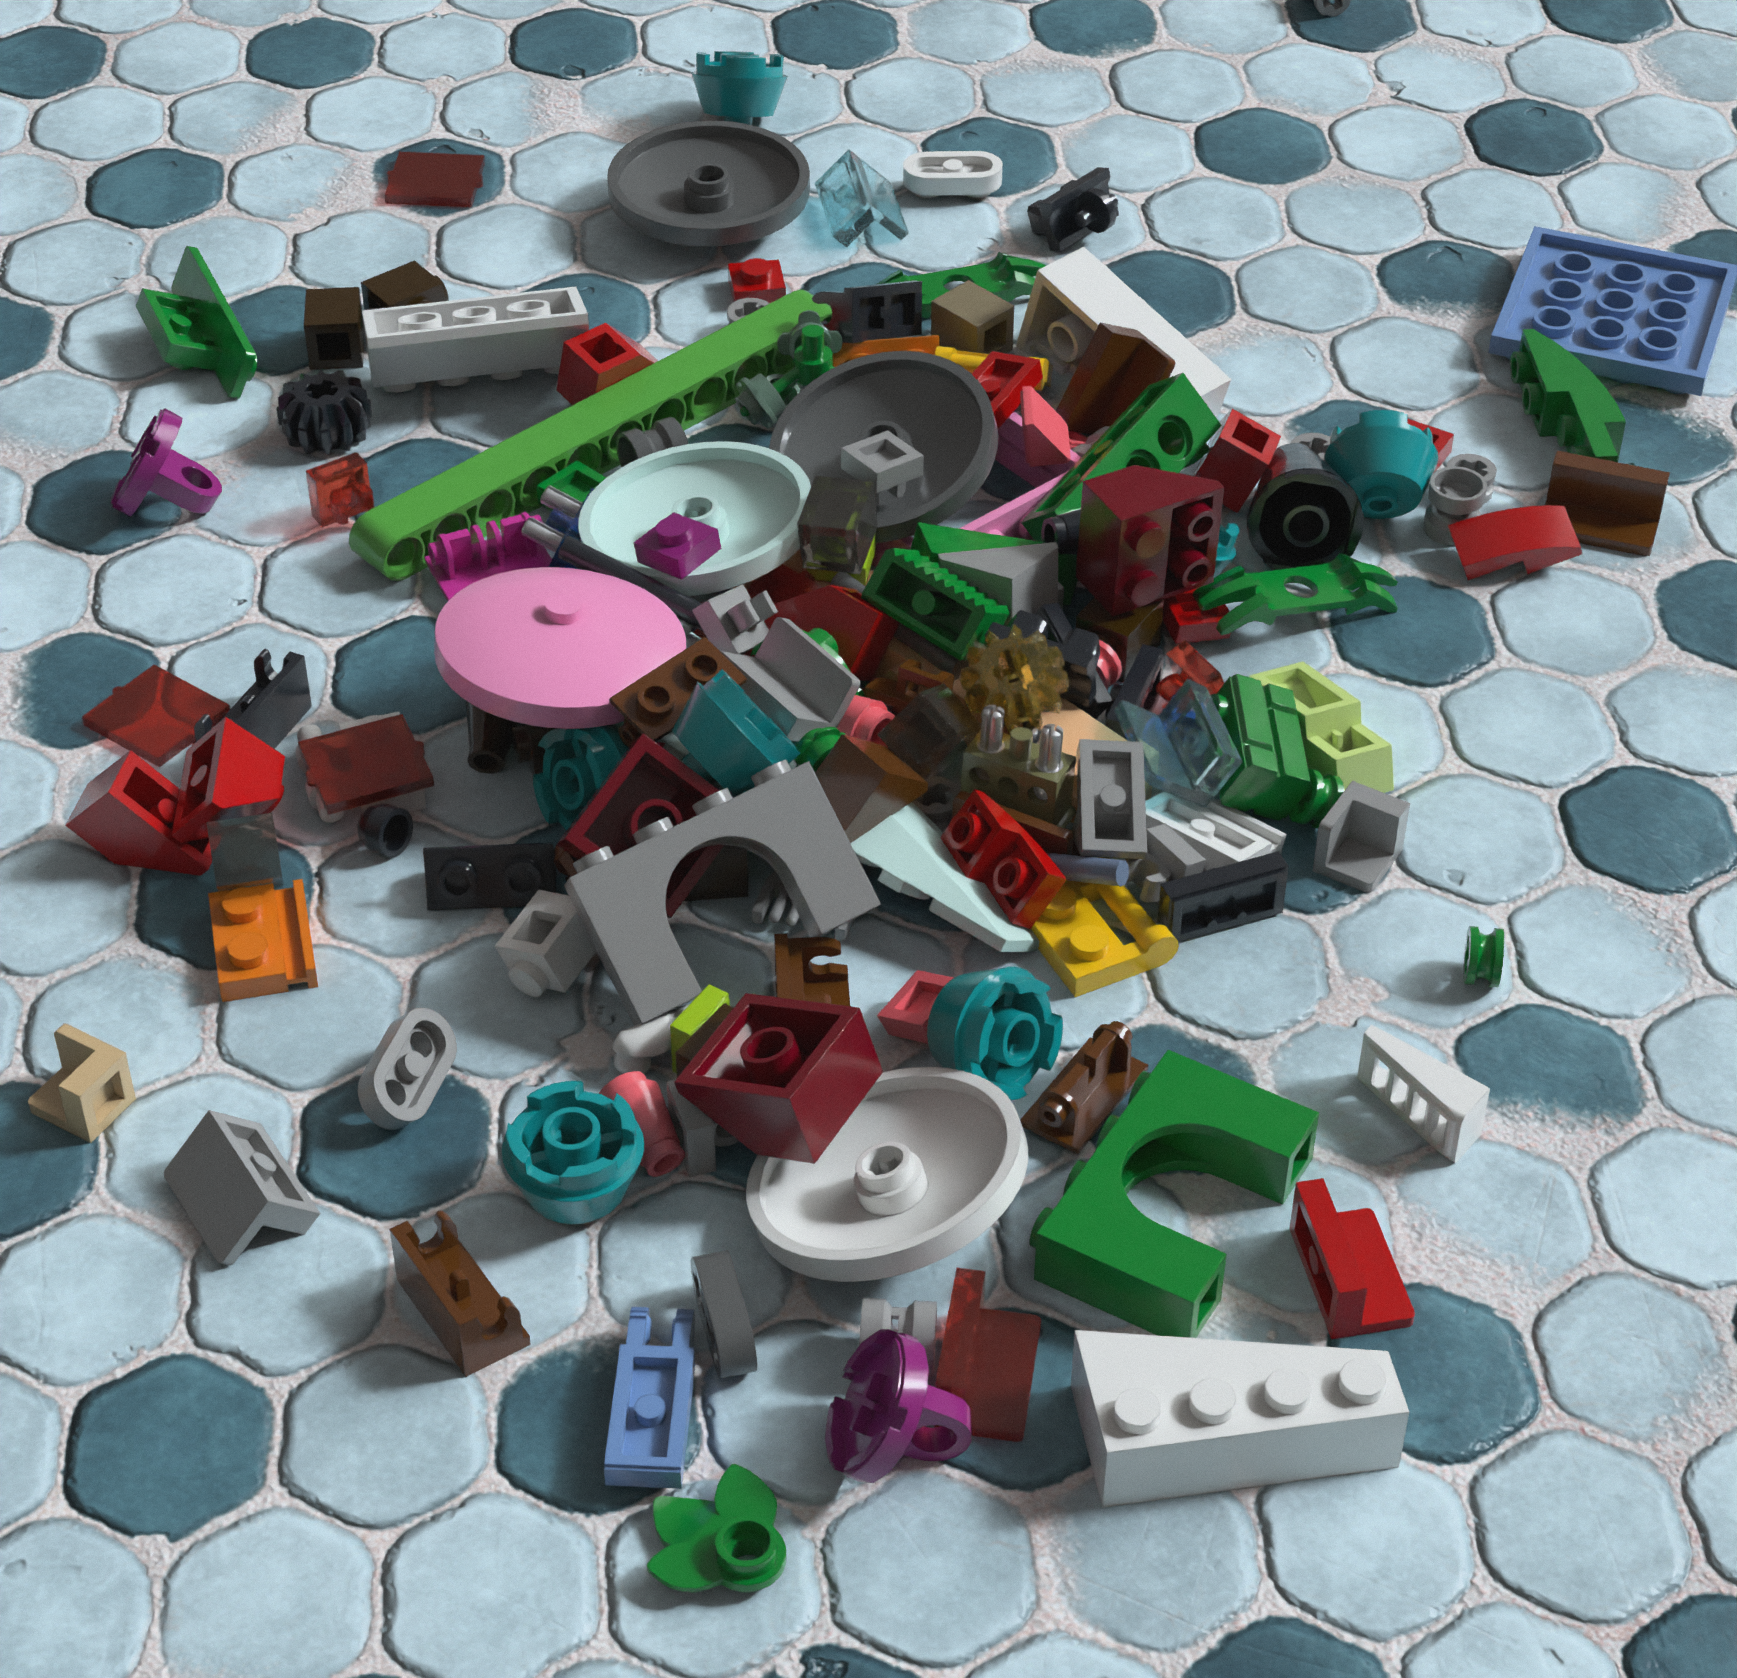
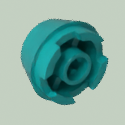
M714 51V61H710V54L697 52L696 71L691 72L703 113L724 116V121L753 125V117L773 116L788 77L783 74L784 56L770 54V63H766V58L759 57L754 52Z
M1393 410L1362 412L1359 416V423L1346 427L1344 430H1341L1337 425L1332 431L1330 445L1326 449L1324 461L1356 492L1364 517L1394 518L1414 510L1420 504L1437 466L1438 451L1433 444L1431 430L1427 427L1422 431L1415 426L1407 424L1408 414Z
M723 669L704 686L697 681L672 729L674 735L689 751L681 759L684 764L710 784L717 781L724 789L728 788L733 797L755 788L751 777L756 773L783 760H787L788 764H790L800 754L796 746L767 714L765 715Z
M612 725L581 729L558 728L549 731L540 740L538 746L546 750L543 757V773L533 775V787L538 806L548 824L560 822L567 830L629 748L621 740L618 728Z
M1004 967L965 973L953 978L942 988L930 1011L927 1039L933 1058L943 1068L965 1071L990 1081L999 1087L1010 1100H1018L1028 1094L1023 1087L1032 1080L1039 1068L1048 1071L1052 1069L1061 1046L1063 1018L1061 1015L1054 1014L1051 1011L1049 997L1046 994L1051 988L1046 983L1037 980L1027 970L1019 967Z
M582 1081L553 1083L530 1093L527 1096L528 1107L515 1118L512 1124L508 1123L501 1151L502 1161L507 1173L533 1209L547 1219L564 1224H581L606 1216L624 1198L643 1157L644 1137L630 1105L617 1093L613 1101L602 1094L584 1091Z

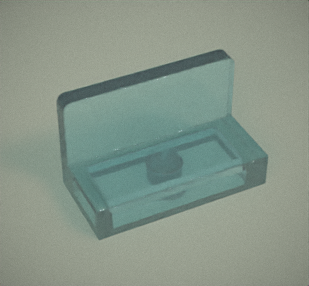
M850 149L815 182L832 237L846 248L874 220L900 240L909 234L889 180Z
M1187 679L1159 715L1124 700H1121L1114 709L1127 741L1143 742L1145 781L1151 786L1206 808L1243 762L1207 687Z

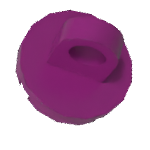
M164 408L163 410L160 409L158 415L152 418L130 456L132 457L131 465L126 475L122 479L119 478L110 501L112 508L130 517L137 510L148 491H151L191 512L202 514L212 509L222 492V485L218 478L207 468L171 449L181 427L182 417Z
M880 1329L861 1342L847 1361L843 1370L845 1372L842 1378L851 1381L845 1399L835 1396L828 1410L825 1443L827 1457L834 1470L842 1472L848 1478L859 1482L875 1483L890 1473L903 1455L923 1461H944L955 1458L965 1452L972 1442L970 1407L962 1398L928 1385L929 1367L926 1350L918 1339L890 1329ZM940 1425L941 1427L929 1428L925 1426Z

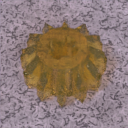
M1013 624L1008 638L1001 640L996 634L988 630L985 638L988 648L969 647L967 659L970 666L961 669L960 673L962 688L966 690L964 700L969 712L980 714L982 719L984 707L996 705V710L1000 706L1005 711L1004 721L1009 733L1014 728L1020 727L1021 722L1028 720L1033 727L1041 730L1043 725L1041 712L1060 714L1062 702L1059 694L1066 692L1069 687L1067 672L1062 669L1064 665L1062 652L1057 646L1048 647L1046 637L1039 629L1023 639L1021 629ZM1019 678V681L1017 682H1009V680Z

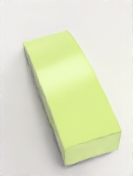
M1303 661L1249 675L1250 678L1260 680L1262 686L1270 683L1293 690L1308 768L1319 771L1322 776L1331 774L1340 777L1343 781L1344 791L1352 781L1383 793L1394 790L1392 745L1362 724L1360 700Z

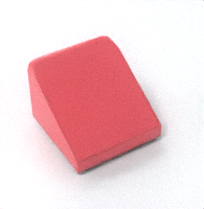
M1031 386L1022 387L1023 391H1020L1026 463H1029L1030 467L1068 463L1071 457L1066 422Z

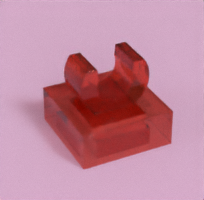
M357 452L306 470L312 517L322 528L333 523L347 524L349 523V517L367 512L375 507L373 491L369 483L367 463Z
M1184 640L1166 653L1173 674L1162 679L1155 687L1156 692L1167 702L1162 706L1166 714L1174 712L1195 713L1197 709L1202 711L1208 697L1214 693L1216 694L1224 684L1221 673Z

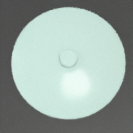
M722 441L700 442L672 447L649 454L612 473L590 493L584 502L579 515L578 529L582 543L687 596L723 591L745 584L779 567L793 556L808 538L814 525L815 507L807 475L789 457L772 449L754 444ZM673 512L717 528L722 548L682 580L638 563L633 544L655 527L659 521L668 517Z

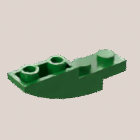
M1523 329L1519 351H1513L1511 355L1510 374L1512 382L1520 385L1523 411L1525 415L1532 416L1539 437L1556 436L1558 445L1565 447L1567 453L1618 462L1626 420L1611 394L1592 371L1569 351L1534 329Z

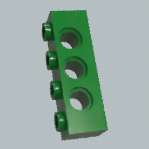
M1184 373L1150 384L1021 523L1035 541L1043 542L1041 530L1046 518L1055 517L1081 508L1083 481L1132 465L1179 473L1183 468L1196 463L1208 452L1210 447L1207 445V442L1222 425Z

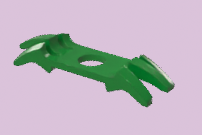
M998 252L997 256L987 263L921 275L907 276L900 269L877 284L922 281V317L929 318L931 315V301L950 291L944 287L949 282H966L969 280L1003 300L1010 302L1022 295H1031L1035 281L1033 276H1036L1037 271L1046 265L1030 259L1018 258Z
M1340 553L1333 561L1321 565L1256 573H1244L1245 569L1239 565L1216 576L1213 583L1197 588L1192 594L1198 602L1197 605L1201 611L1210 610L1224 604L1243 602L1218 621L1216 629L1220 635L1229 634L1253 621L1272 625L1277 616L1344 608L1346 614L1350 615L1368 606H1376L1390 613H1396L1398 609L1392 595L1379 586H1396L1398 581L1392 574L1378 566L1362 563ZM1287 583L1303 584L1309 587L1315 593V596L1310 598L1295 596L1288 592L1284 585Z

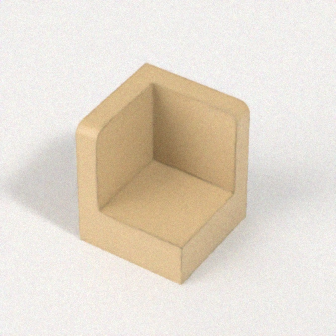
M64 1023L54 1032L62 1068L28 1099L32 1114L92 1143L136 1100L126 1052Z

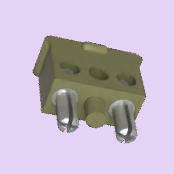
M996 705L984 707L982 710L981 730L963 752L960 791L972 793L974 789L982 791L997 804L1066 829L1076 815V809L1071 806L1076 757L1062 752L1063 729L1058 725L1054 730L1055 724L1043 726L1039 745L1032 742L1033 733L1027 728H1014L1010 735L1003 733L1004 709L999 706L996 710Z

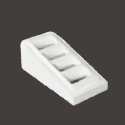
M1370 1025L1363 1035L1357 1079L1434 1149L1456 1163L1481 1136L1490 1088L1380 1028ZM1380 1061L1388 1067V1070L1379 1066Z

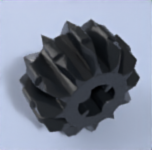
M320 369L318 374L310 376L301 373L299 374L298 382L283 384V394L278 397L279 406L276 408L278 424L282 426V432L287 437L289 446L303 447L305 454H311L320 450L325 451L329 455L332 450L338 448L350 451L352 442L366 440V429L371 427L372 408L371 400L367 398V391L362 388L360 378L346 377L343 370L326 374Z

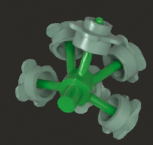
M806 310L800 313L798 323L790 332L780 334L777 340L778 350L783 355L791 356L794 361V368L785 375L772 374L766 378L759 373L751 380L744 377L735 384L740 394L735 398L740 408V414L746 417L752 424L756 425L760 422L767 429L776 424L788 404L801 391L797 383L806 387L825 372L835 368L833 367V353L839 352L843 343L840 333L829 331L820 322V316L817 312Z

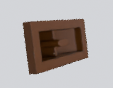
M844 734L841 735L815 772L850 843L928 790V782L886 746Z

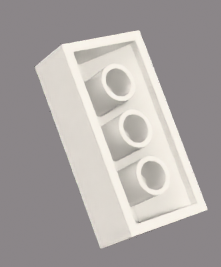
M577 287L362 310L373 388L383 387L386 392L409 391L416 387L417 382L435 380L441 386H457L469 382V376L491 374V378L496 380H508L522 376L523 370L544 368L546 373L559 374L564 341L589 330L588 313Z

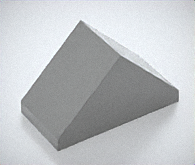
M1056 542L938 554L940 568L948 569L949 574L958 575L959 580L968 581L970 587H978L979 593H988L989 599H998L999 605L1008 606L1009 616L1004 626L1010 622L1019 610L1035 614L1042 604L1058 602V546Z

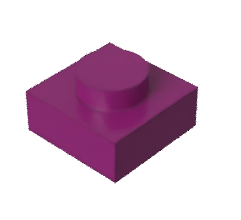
M675 512L659 521L655 527L633 543L638 563L681 580L722 549L717 528Z

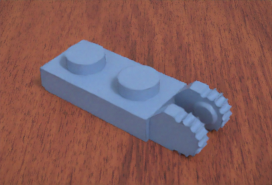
M631 1307L626 1344H620L604 1461L605 1485L682 1489L695 1374V1348L693 1347L695 1333L694 1309H677L676 1318L673 1319L672 1346L647 1345L651 1340L652 1319L649 1316V1308Z

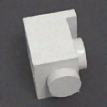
M543 890L536 892L495 945V948L509 969L508 975L511 982L520 991L532 997H540L546 989L566 992L592 956L597 952L569 895Z

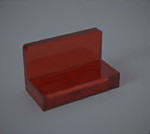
M956 1267L935 1387L962 1398L968 1404L971 1412V1436L1020 1442L1024 1439L1041 1331V1318L1032 1314L985 1309L986 1271Z

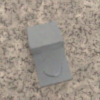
M1079 739L1076 751L1078 807L1072 827V834L1080 856L1146 859L1147 832L1143 742Z

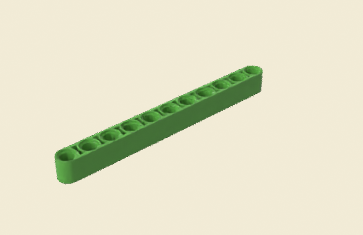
M801 289L781 297L365 512L356 520L349 533L351 550L390 580L401 581L428 567L424 556L429 555L428 543L437 541V535L467 529L470 533V526L478 525L483 537H486V523L488 521L494 520L498 528L501 529V519L516 516L522 512H527L528 514L542 507L538 504L536 485L573 462L579 461L600 474H604L621 465L616 449V439L620 433L634 428L641 431L649 430L655 421L667 417L675 418L685 431L735 404V398L740 395L735 384L744 377L751 380L759 373L766 378L772 374L785 375L794 368V361L790 355H783L778 350L777 340L779 335L784 332H790L798 323L799 314L806 310L817 312L820 316V321H827L829 323L832 318L830 306L827 303L817 304L813 302L812 297L814 295Z

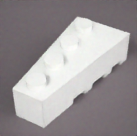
M1085 247L1037 271L1017 340V348L1027 354L1035 351L1040 352L1048 357V361L1053 365V370L1064 375L1070 371L1075 373L1100 322L1138 330L1175 360L1176 364L1170 377L1184 373L1215 417H1218L1231 378Z
M1075 1330L1071 1389L1102 1508L1399 1467L1409 1409L1388 1351Z

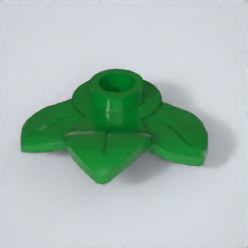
M731 1464L717 1485L714 1501L670 1496L655 1497L653 1501L654 1524L656 1534L665 1548L650 1559L647 1563V1571L663 1585L683 1592H699L719 1585L734 1591L754 1592L772 1585L782 1575L787 1559L784 1539L773 1527L777 1514V1499L772 1490L750 1470L737 1464ZM744 1555H752L757 1557L753 1560L738 1559L739 1557Z

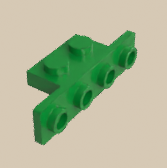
M186 246L171 286L173 294L142 288L136 308L164 362L183 370H191L194 367L214 370L227 396L239 399L246 382L251 381L255 375L257 368L256 352L200 251L196 247Z

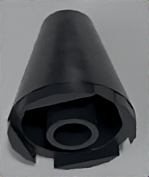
M1289 443L1275 450L1269 466L1259 480L1248 511L1247 532L1252 547L1263 559V563L1271 570L1321 565L1333 561L1339 553L1349 557L1353 555L1363 536L1364 514L1360 500L1353 488L1314 450L1300 443Z

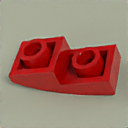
M1544 505L1512 508L1483 514L1448 525L1468 581L1523 561L1527 574L1583 554L1564 506Z
M973 790L940 837L965 877L985 883L1012 924L1031 929L1067 880L1057 865L1030 834L1001 806L982 791Z

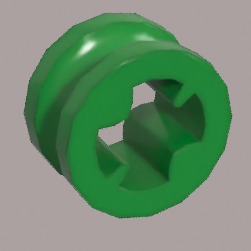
M1308 768L1311 788L1289 813V817L1292 822L1303 825L1309 822L1313 828L1318 829L1321 821L1344 792V785L1338 776L1331 774L1322 776L1319 771Z
M1477 926L1468 927L1463 965L1464 984L1473 985L1477 979L1482 978L1487 980L1490 987H1499L1504 958V929L1494 928L1492 933L1485 935L1479 931Z

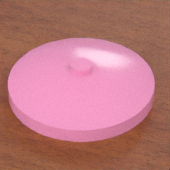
M559 567L527 568L499 573L474 582L451 597L438 615L434 643V655L438 671L444 681L460 697L485 712L510 721L532 726L561 729L592 728L623 722V715L609 702L610 697L686 649L685 632L679 619L664 602L650 592L630 582L606 574Z

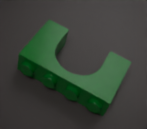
M1167 1050L1152 1072L1144 1070L1138 1076L1132 1087L1128 1106L1121 1116L1111 1115L1107 1119L1099 1134L1096 1151L1088 1162L1079 1160L1074 1165L1066 1180L1063 1197L1054 1209L1045 1207L1037 1217L1029 1239V1245L1036 1249L1034 1280L1157 1336L1197 1338L1221 1301L1227 1254L1152 1221L1132 1204L1127 1193L1135 1185L1153 1175L1168 1171L1189 1170L1214 1175L1283 1205L1295 1187L1296 1182L1299 1181L1313 1159L1319 1112L1171 1050Z

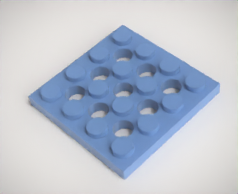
M1534 226L1493 329L1488 353L1505 356L1511 360L1513 351H1519L1522 330L1534 329L1573 354L1594 375L1609 377L1619 383H1638L1663 388L1673 394L1688 393L1702 396L1735 288L1737 265Z

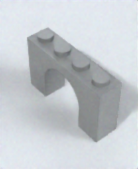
M787 760L780 761L751 777L755 785L753 789L732 798L728 788L720 790L692 805L697 816L673 827L669 817L663 818L633 834L637 845L615 856L610 847L606 846L573 863L577 874L570 877L564 887L634 1026L666 1014L694 1000L702 992L672 933L667 919L665 902L668 882L676 865L680 860L696 850L714 845H731L752 851L767 861L783 882L810 937H820L881 905L809 761L792 770Z

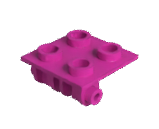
M522 512L519 515L501 519V534L494 520L488 521L486 523L487 540H484L480 527L473 525L470 526V533L467 529L448 534L443 533L437 535V541L428 543L429 555L424 556V560L446 600L449 601L451 597L470 584L495 574L527 568L556 567L544 546L523 536L521 533L524 523L529 517H533L543 523L540 515L529 516L527 512Z

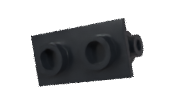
M553 842L423 848L427 911L526 906L538 890L556 893L555 876H557V868L554 865L555 853Z

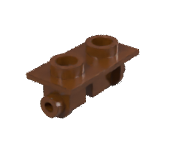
M704 637L610 697L609 702L624 717V724L618 729L619 736L627 747L643 733L657 742L672 732L697 681L704 686L721 669L739 686L745 684L747 678Z
M1118 1021L1100 1025L1094 1031L1093 1038L1090 1037L1020 1119L1022 1127L1079 1154L1132 1090L1141 1072L1148 1070V1064L1131 1057V1041L1133 1036L1130 1029Z

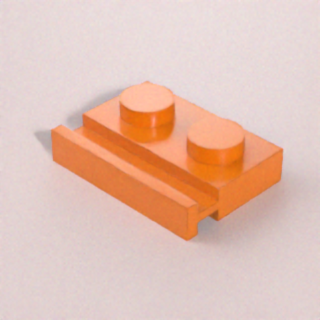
M302 879L293 880L294 887L279 890H274V885L271 883L208 893L218 983L222 1002L289 992V984L308 982V988L318 987Z

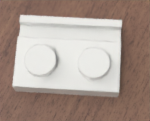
M1183 782L1176 784L1174 793L1165 790L1145 801L1146 829L1166 823L1206 859L1203 872L1277 851L1280 854L1282 852L1286 838L1285 833L1235 808L1221 805V801Z

